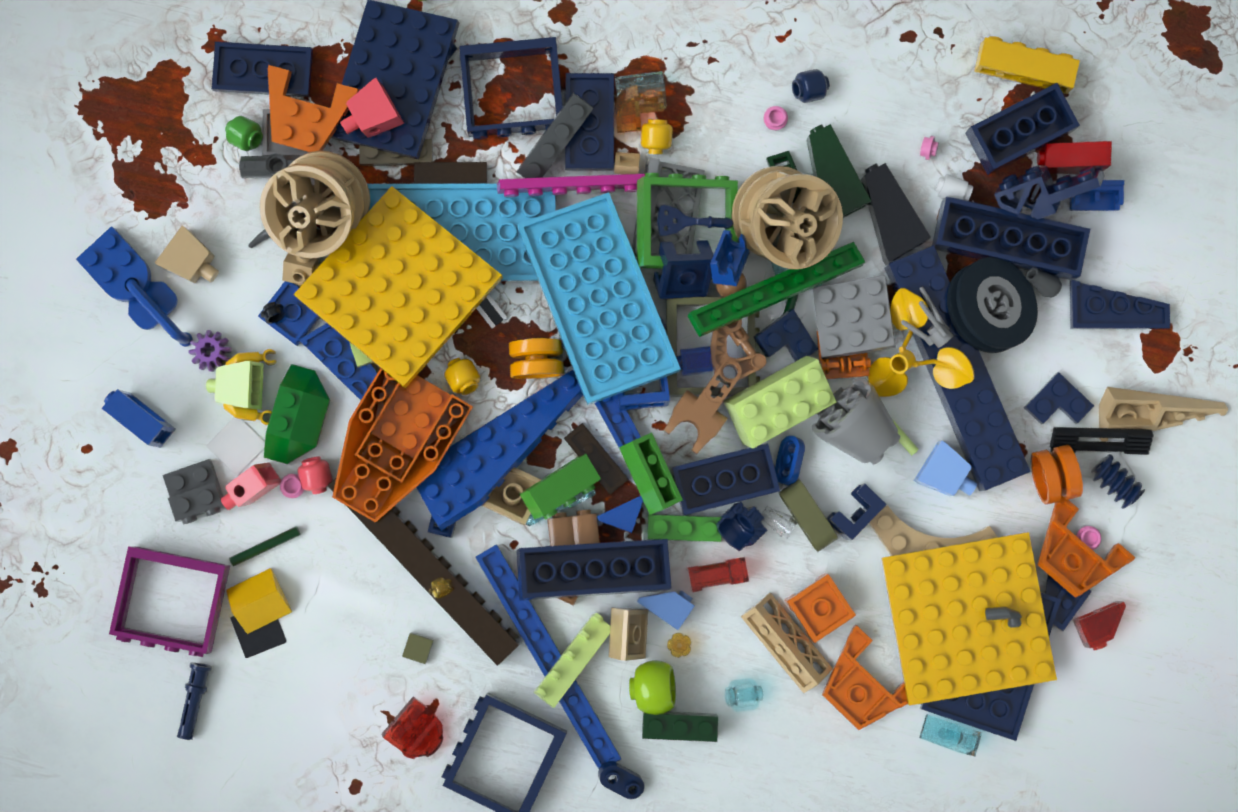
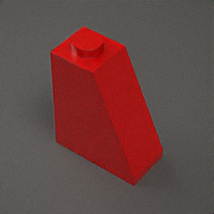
M1112 141L1046 144L1041 148V151H1038L1037 165L1040 168L1047 166L1049 173L1080 175L1079 171L1090 166H1094V169L1101 167L1105 171L1111 166Z

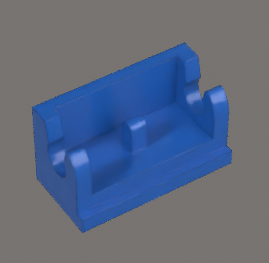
M1103 180L1101 187L1071 197L1070 211H1119L1120 205L1124 203V180Z
M723 231L710 262L714 284L738 285L750 254V249H747L746 238L743 234L739 237L740 242H734L731 231Z

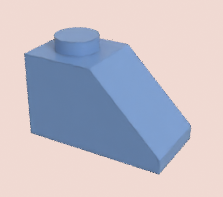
M682 590L678 594L675 591L639 597L637 600L639 604L677 630H679L695 606L690 603L693 598Z

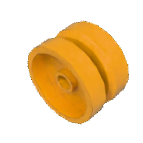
M531 338L510 342L509 355L515 359H525L510 364L511 378L538 379L563 376V361L548 359L560 356L563 353L562 340Z

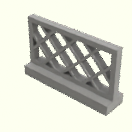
M649 158L646 161L644 174L659 173V177L661 176L662 168L671 170L673 174H679L677 171L684 172L683 176L688 173L694 175H704L705 170L661 162L660 159ZM651 186V232L653 231L655 234L651 241L657 237L660 242H665L653 225V220L659 213L654 214L655 207L658 211L660 208V204L657 202V195L665 190L672 200L668 206L674 204L686 216L692 213L691 217L697 218L702 188H683L686 193L676 199L668 187H663L658 191L659 186ZM686 195L693 201V209L687 213L678 203ZM637 219L632 244L635 257H637ZM696 225L690 226L689 232L683 237L679 232L675 234L679 240L673 244L675 246L681 242L686 249L685 254H692ZM651 253V256H660V254Z

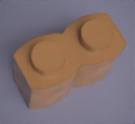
M591 510L576 511L577 516L567 517L566 512L556 513L551 519H547L550 546L600 543L597 515L591 514Z

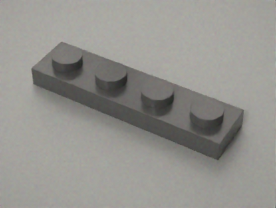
M573 92L521 163L517 173L524 178H543L594 109L593 106Z

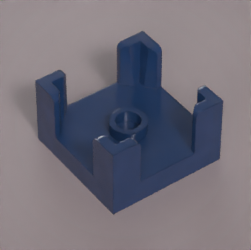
M708 240L696 242L699 254H677L672 242H660L659 254L663 262L661 276L656 271L653 277L660 299L707 297L712 277L710 262L714 255Z
M865 483L862 486L858 485L851 492V495L864 507L863 509L859 507L851 515V521L840 511L837 513L832 512L826 518L832 528L845 540H853L887 505Z

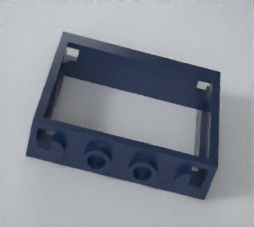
M556 37L459 46L466 125L469 137H473L475 140H482L488 138V135H497V137L503 138L510 137L512 133L521 132L522 135H533L539 130L546 131L554 119L475 126L469 61L550 54L557 116L563 105Z
M487 693L485 698L479 697L474 707V710L478 712L474 720L469 718L463 730L467 735L463 743L458 741L452 753L456 758L452 766L447 764L441 776L445 779L442 786L495 812H530L565 739L567 730ZM489 705L554 736L519 811H515L454 781Z

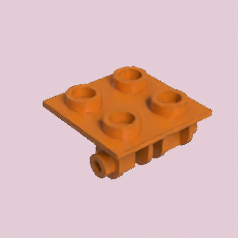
M817 331L819 363L826 379L869 376L871 361L868 358V353L823 360L821 358Z

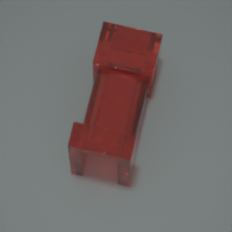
M745 557L727 559L723 562L686 567L687 572H689L691 592L702 591V588L749 582Z

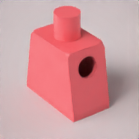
M377 78L370 81L347 101L346 105L352 115L340 122L347 134L360 128L367 137L375 136L404 124L387 91Z
M270 462L255 464L225 486L228 494L221 498V502L228 510H231L236 505L238 507L250 505L280 485L281 479Z

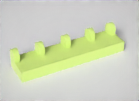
M598 613L591 615L533 692L552 708H555L609 636L610 625L603 620L601 615Z

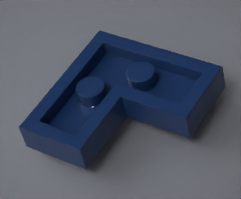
M794 309L786 311L753 337L765 357H771L782 347L786 346L796 362L805 356H811L818 350Z
M1058 372L1025 405L1024 409L1040 424H1044L1059 408L1077 424L1094 405Z

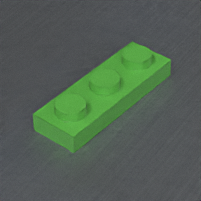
M648 515V539L721 542V535L716 525L721 517Z

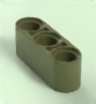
M799 479L779 492L782 501L817 552L838 539L834 529Z

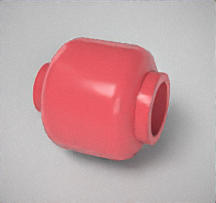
M320 456L301 461L302 465L298 467L297 471L303 490L312 491V494H320L327 491L326 487L333 481L328 462L322 460Z

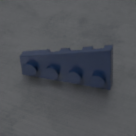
M1071 280L1070 329H1170V304Z

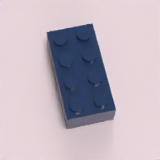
M1055 83L971 126L965 134L984 170L989 175L1043 148L1046 144H1050L1072 133L1080 124L1058 83Z
M768 443L753 449L746 448L671 468L674 482L683 499L680 502L683 516L780 491Z

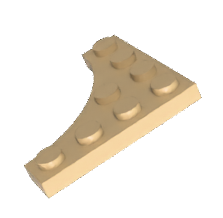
M888 505L869 522L891 556L997 538L990 526L973 534L958 538H940L926 535L901 521Z

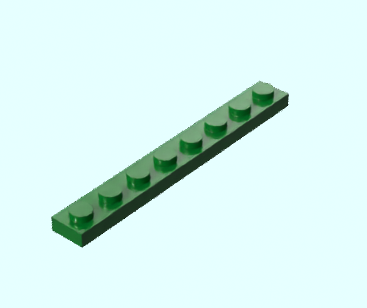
M852 242L831 251L823 260L815 265L803 269L784 271L691 311L688 314V318L698 336L701 337L864 265L865 260L855 243Z

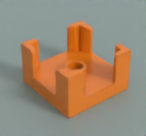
M827 573L815 579L814 583L799 593L793 594L784 600L806 630L805 632L810 640L814 643L856 616Z

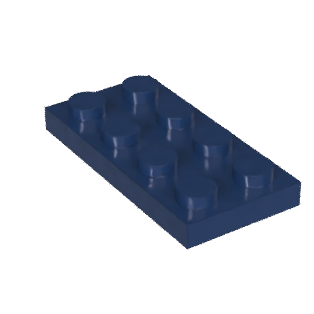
M215 42L211 89L216 92L269 95L268 65L292 72L286 96L310 97L313 49L312 47Z
M566 73V102L574 92L592 105L594 109L565 147V170L614 171V73Z

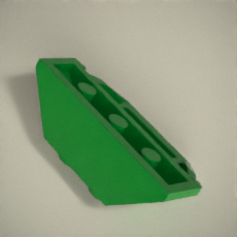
M293 364L289 367L280 384L266 430L264 458L289 464L317 447L330 398L315 370Z

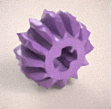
M206 330L205 337L198 333L197 338L199 341H190V344L196 346L195 349L188 351L190 355H196L191 360L192 363H199V369L201 370L207 367L210 372H214L215 365L221 367L223 366L222 360L228 361L230 359L225 356V353L232 352V348L224 347L228 344L229 340L227 338L221 339L222 333L218 331L213 335L211 330ZM210 346L215 348V352H211L210 355L206 354V350H210Z

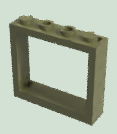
M724 297L666 299V334L676 359L677 306H705ZM760 311L747 316V334L750 337L748 341L755 351L756 341L753 337L760 332V328L755 327V318H759ZM756 372L747 376L748 387L760 381V376H756ZM677 373L667 376L670 397H682L686 390L699 397L705 388H677ZM722 387L710 388L709 390L712 391L711 397H721L719 391ZM733 387L727 397H731L748 387Z

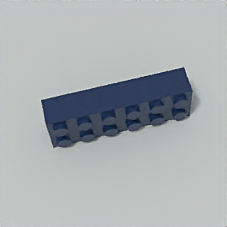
M946 197L940 205L932 246L934 245L935 249L975 259L995 257L1008 261L1019 269L1029 271L1031 268H1037L1059 278L1075 280L1081 276L1090 229L1045 218L1034 220L1031 215L1023 213L1017 215L1004 209Z
M668 539L519 548L516 551L520 601L657 592L672 589Z

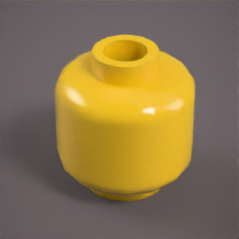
M648 119V123H644L641 127V146L649 149L648 154H663V150H667L672 146V126L667 124V120Z
M455 358L448 363L444 376L454 393L468 395L478 388L480 374L471 360Z

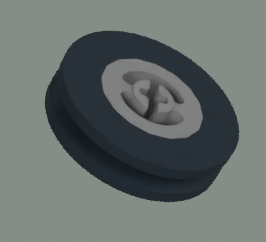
M995 257L979 259L958 271L948 288L947 307L952 324L958 334L975 349L986 353L1003 352L1023 343L1032 334L1038 316L1036 296L1026 276L1010 262Z

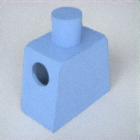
M944 441L936 443L913 480L947 496H954L958 489L970 496L978 484L967 477L972 466Z

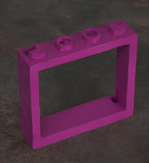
M128 546L109 635L117 636L116 640L130 643L131 639L141 641L140 645L154 648L155 644L165 646L164 650L179 652L180 649L188 650V655L203 657L204 654L212 653L230 565ZM139 559L218 575L203 643L125 627Z

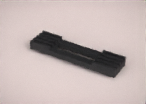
M1054 427L1050 441V450L1052 452L1055 447L1069 445L1074 453L1076 451L1124 452V454L1149 455L1154 435L1152 430ZM1079 437L1125 438L1124 442L1078 441Z

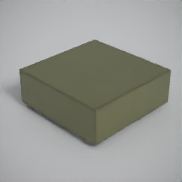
M409 633L402 657L426 664L434 640Z

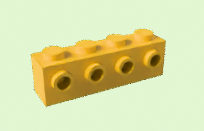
M990 36L988 38L985 37L980 44L974 72L1044 89L1058 83L1062 93L1068 94L1074 88L1080 60L1073 59V56L1070 54L1061 53L1057 55L1050 53L1045 48L1032 49L1026 47L1021 42H1012L1011 44L1003 42V39Z

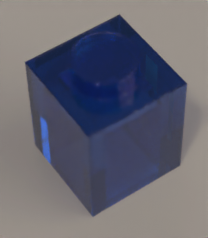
M710 346L681 349L679 352L680 356H676L682 376L713 372Z

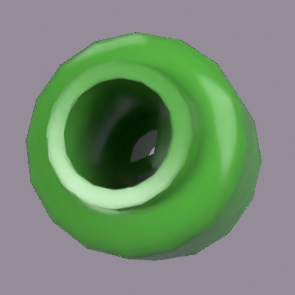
M237 116L230 120L225 128L228 143L240 150L247 152L256 149L262 142L263 134L260 125L247 117Z

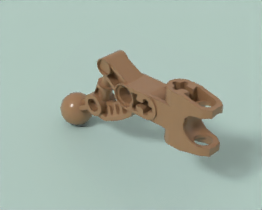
M742 273L737 286L716 284V288L722 297H726L747 288V281ZM742 319L712 332L710 365L714 370V376L699 397L686 390L674 407L669 422L663 430L669 435L678 424L682 422L692 423L698 431L697 440L691 449L695 454H698L717 435L728 419L717 409L737 381L761 370L766 365L765 356L757 354L749 343L748 339L750 337L741 326ZM728 335H730L737 347L739 345L747 354L746 357L738 359L729 357L727 354ZM724 367H732L736 372L735 378H726L723 374ZM721 381L724 384L719 391L721 397L716 396L712 398V391L709 389H715Z

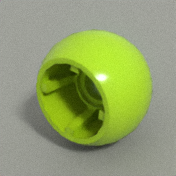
M652 660L636 668L635 676L629 680V693L631 700H636L639 710L647 714L659 715L669 712L675 707V675L670 664Z

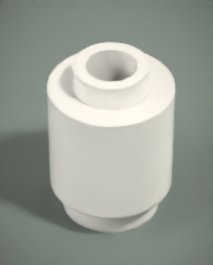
M948 174L944 178L940 177L935 187L939 198L951 197L969 201L973 186L969 185L968 181Z

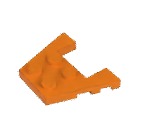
M268 65L272 142L307 152L323 151L335 133L340 120L349 111L346 105L347 101L360 90L337 83L331 108L286 96L292 74L291 71Z
M1061 496L1060 501L1055 502L1037 565L1076 598L1123 566L1132 562L1136 557L1118 543L1112 547L1103 560L1066 528L1079 508Z
M854 625L823 690L822 696L856 729L860 730L897 708L907 705L908 702L904 682L890 694L856 661V658L873 640L857 625Z

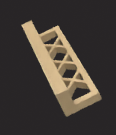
M768 593L754 607L741 616L803 693L817 686L833 669L771 593ZM766 603L772 607L774 615L769 614L763 607ZM781 623L786 624L789 628V634L782 630ZM797 642L804 646L805 653H801L797 648ZM813 661L817 662L823 669L820 674L814 669Z

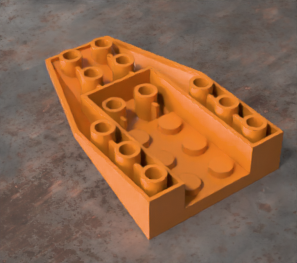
M380 368L349 419L332 498L376 523L437 469L473 406L453 394H448L418 375L404 388Z

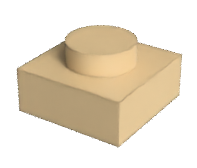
M616 152L614 174H639L640 154Z

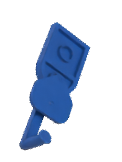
M111 226L76 258L79 264L110 297L117 301L129 302L128 315L137 326L144 330H150L160 324L180 345L184 347L191 345L190 341L193 340L191 334L182 332L167 316L177 306L178 299L176 294L164 282H151V271L148 264L114 227Z

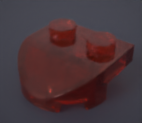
M413 696L381 735L399 749L404 756L410 759L422 756L429 757L439 749L443 742V725L433 710Z

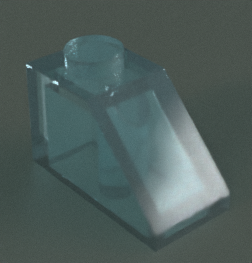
M926 714L919 738L958 753L975 757L982 732Z

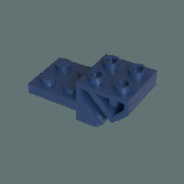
M1037 165L1027 169L1024 175L1017 177L1016 174L1003 178V182L999 184L994 195L1000 208L1019 215L1024 206L1032 210L1030 214L1032 219L1038 220L1055 214L1062 200L1101 187L1105 175L1101 167L1094 169V166H1090L1079 171L1080 175L1074 177L1065 175L1056 179L1054 184L1048 167L1040 168ZM1034 184H1037L1030 199L1034 200L1039 188H1041V191L1036 201L1030 202L1028 197L1032 189L1034 188Z

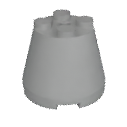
M857 378L853 382L854 385L844 390L841 387L833 394L837 403L817 413L819 419L817 423L812 425V431L820 439L862 463L871 462L874 465L882 460L883 453L889 447L894 446L899 441L900 435L873 385L865 378Z

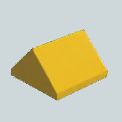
M272 568L226 590L232 614L247 634L292 613Z

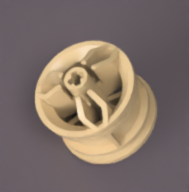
M313 151L298 157L288 167L278 171L268 180L260 198L261 220L270 238L286 252L303 258H319L334 252L344 243L350 231L358 226L361 219L370 209L369 188L362 173L345 157L328 151ZM310 178L315 179V185H312Z
M771 166L755 172L741 185L733 202L732 221L738 239L741 234L745 236L747 249H750V252L767 258L772 263L784 268L803 269L820 262L832 251L841 234L843 212L836 192L822 179L802 174L790 167ZM799 187L801 192L792 205L796 189ZM782 228L778 244L773 246L772 243Z

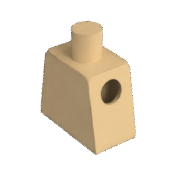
M184 226L180 227L155 261V264L193 283H196L201 276L211 283L219 274V271L210 265L215 257L214 254Z

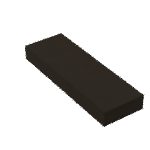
M414 162V184H487V162Z
M583 423L564 437V440L578 457L587 454L601 478L599 482L610 495L629 480Z

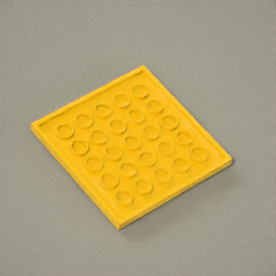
M391 186L361 219L358 226L350 231L344 243L334 252L330 253L294 293V296L406 388L503 279V276Z
M1029 532L881 558L909 706L1057 680ZM1007 607L1018 611L1022 616L1020 618L1022 624L1020 627L1010 628L1008 626V619L987 621L985 609Z

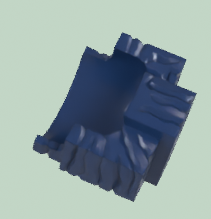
M741 501L733 504L721 516L720 521L716 523L719 534L731 547L738 551H741L745 546L748 547L755 544L768 531L761 522L764 516H762L755 506L746 508Z

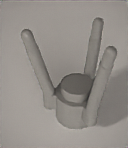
M920 287L919 290L930 308L929 310L923 301L919 302L920 307L933 324L927 330L930 335L927 336L905 320H902L901 324L925 340L929 346L935 344L940 348L953 337V334L949 331L950 328L943 321L925 289Z

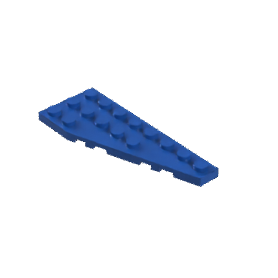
M574 370L566 373L448 448L437 469L416 487L441 531L482 506L490 498L488 495L493 489L503 484L505 481L504 477L514 467L517 468L542 441L541 437L548 429L552 430L556 426L557 419L565 411L568 412L583 396Z

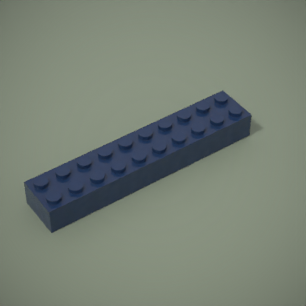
M934 245L889 263L884 269L895 294L900 288H906L925 301L919 290L920 287H923L943 321L950 328L949 331L953 334V337L947 343L938 348L935 344L929 346L925 340L913 333L923 360H937L938 352L942 348L952 347L962 351L973 366V382L959 388L949 389L942 387L934 379L933 368L936 364L926 365L964 457L972 466L970 471L975 482L978 483V490L986 491L1031 472L979 350L969 345L958 334L952 324L947 307V293L950 282ZM928 318L926 324L917 329L929 336L930 334L927 330L933 324Z

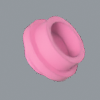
M772 106L766 110L764 123L769 129L781 130L787 124L788 115L782 107Z
M935 136L930 138L924 137L920 156L925 157L926 160H930L931 156H936L939 142H935Z
M288 474L281 480L280 490L284 496L297 498L303 494L304 490L301 486L299 475Z
M1082 527L1076 534L1092 550L1096 549L1101 543V534L1095 527Z

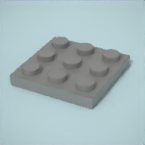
M885 275L813 287L820 351L823 360L896 348Z

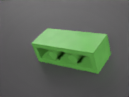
M652 432L619 447L649 515L683 501Z
M587 454L576 457L520 493V496L534 520L544 517L546 520L558 513L556 508L563 505L566 507L575 502L577 494L582 493L584 495L595 489L594 483L601 478Z

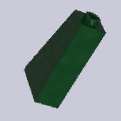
M821 124L810 130L811 134L806 141L813 176L828 183L836 192L842 206L843 218L868 206L871 200L831 124L826 127Z

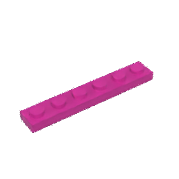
M645 174L499 179L497 193L504 194V197L519 196V193H528L529 196H541L543 192H553V195H565L567 191H577V194H589L591 190H601V193H613L615 189H625V192H637V180L644 177Z

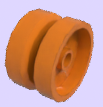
M1069 445L1053 448L1052 454L1047 449L1032 453V476L1037 493L1045 505L1059 502L1061 496L1066 500L1081 497L1083 493L1082 475L1076 455Z

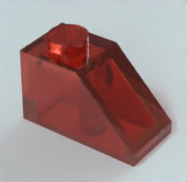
M1115 601L1073 619L1084 647L1099 650L1107 646V641L1114 639L1126 608L1123 601Z

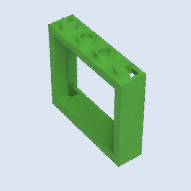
M646 173L644 177L638 179L637 263L640 268L663 269L661 257L651 256V186L725 189V217L732 219V207L738 192V181L729 180V176H716L714 180L706 179V175H693L692 179L683 178L682 174H669L668 177H659V173ZM733 226L725 229L731 231L732 240L738 242Z

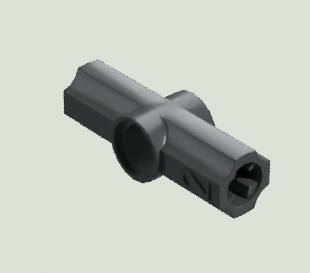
M274 153L269 156H241L239 161L241 178H271L277 173L273 171L275 163L283 162V168H286L302 155Z

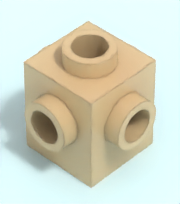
M288 253L283 261L282 281L301 286L320 266L319 258H303Z

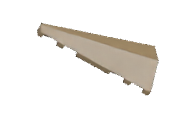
M1107 387L1099 403V428L1148 429L1156 431L1183 425V421L1189 419L1205 420V416L1216 413L1224 416L1228 408L1224 402ZM1100 438L1101 442H1106L1108 438Z

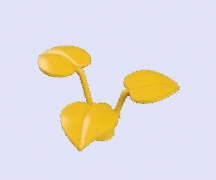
M900 288L896 292L890 309L892 323L896 329L901 331L908 329L901 324L902 320L907 321L916 328L924 326L928 320V317L919 305V302L923 301L928 307L926 302L906 288ZM909 330L902 346L899 347L900 352L891 358L880 357L876 359L869 369L868 381L873 385L879 397L897 395L906 388L908 376L905 372L912 367L936 364L933 368L934 379L939 385L949 389L959 388L973 382L974 370L968 357L962 351L952 347L942 348L938 352L937 360L916 361L915 355L911 351L906 350L913 335V332Z

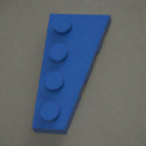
M327 323L299 339L360 400L363 398L377 372L372 364L357 367L348 340Z

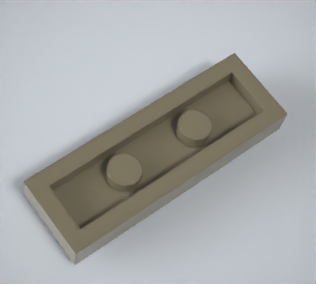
M432 139L424 140L419 160L359 145L360 166L414 165V162H433Z

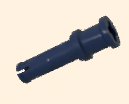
M190 663L191 673L188 683L185 684L187 695L177 737L180 739L193 740L202 694L207 692V687L205 686L208 672L212 670V666L207 664Z

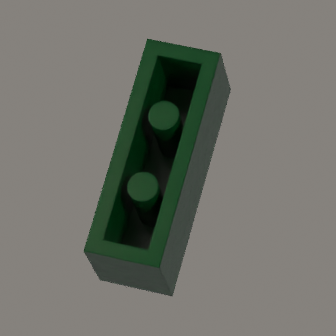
M643 712L642 739L717 742V714L666 712L664 714L652 715Z

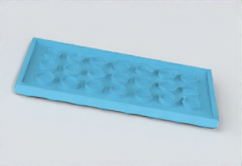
M497 183L367 184L370 193V209L393 186L502 274L503 279L501 281H538L517 224L556 211V195H553V192H543L541 196H529L528 193H519V196L504 197V194L497 193Z
M609 192L517 224L587 405L680 372L681 368Z

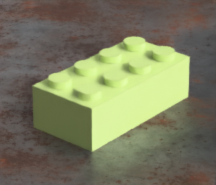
M809 356L797 360L723 401L742 444L752 449L837 403L818 359Z

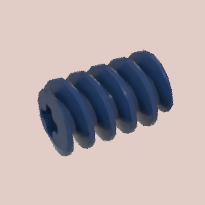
M1109 454L1092 469L1091 473H1096L1093 481L1102 479L1100 488L1109 486L1107 495L1116 492L1117 495L1114 501L1118 502L1123 499L1124 502L1121 508L1124 509L1135 503L1145 492V489L1141 490V482L1134 483L1135 477L1133 475L1127 476L1128 470L1126 468L1119 470L1120 462L1112 463L1113 456Z

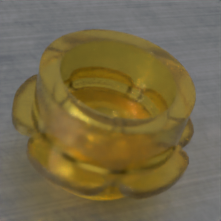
M444 577L434 580L430 584L432 588L429 589V593L433 594L435 599L447 596L453 591L450 585L451 580H445Z
M676 633L668 640L667 648L674 657L686 656L691 651V640L687 635L683 636L682 633ZM681 643L682 647H677V644Z

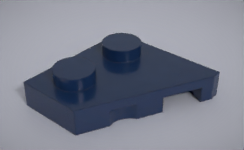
M1048 575L1045 594L1061 599L1053 625L1063 632L1092 591L1089 589L1075 598Z

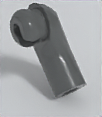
M1007 607L985 609L987 621L1008 619V626L1010 628L1020 627L1022 624L1020 620L1022 616L1018 611Z

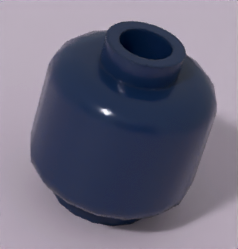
M818 69L800 72L792 82V91L795 98L803 103L824 99L830 87L828 77L824 76L822 71Z

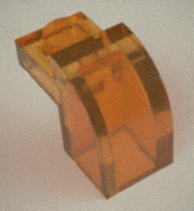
M637 85L624 89L615 101L617 133L641 131L640 113L664 111L662 91L647 90L644 93H638Z

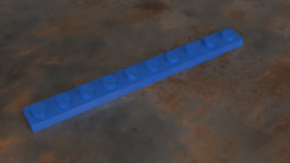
M496 544L475 558L543 675L546 676L560 658L561 653L530 600H519L518 579ZM575 680L559 701L598 769L606 762L621 760L617 749L578 682Z

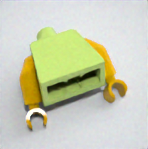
M267 349L263 354H259V352L237 353L225 363V366L216 369V379L207 380V391L215 393V401L223 403L224 409L235 418L256 421L257 419L261 420L263 424L268 425L269 422H265L263 416L265 413L271 414L272 411L266 410L260 413L258 410H262L264 363L269 366L276 364V360H266L268 354H276L274 350Z

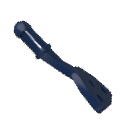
M665 204L660 206L657 218L660 236L676 234L685 227L693 225L725 229L733 226L732 219L728 217H688L677 208Z

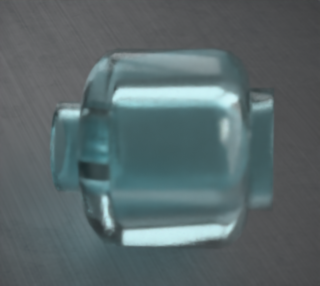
M752 678L733 680L725 689L726 704L735 712L755 710L758 708L759 702L763 700L762 687L758 686Z

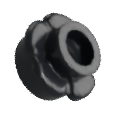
M270 302L263 307L264 311L261 312V317L265 318L268 324L276 323L284 318V307L282 304Z

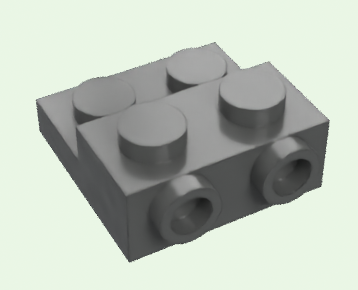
M211 459L162 475L169 494L168 501L176 522L182 521L183 525L196 521V516L206 513V516H211L221 512L220 508L224 507L221 502L223 493Z

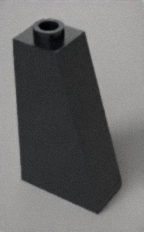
M876 163L865 170L866 174L861 181L871 200L868 207L882 260L886 266L925 243L931 236L886 163L880 166Z

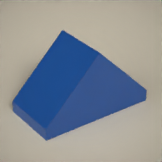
M639 496L597 516L600 522L632 533L643 499Z

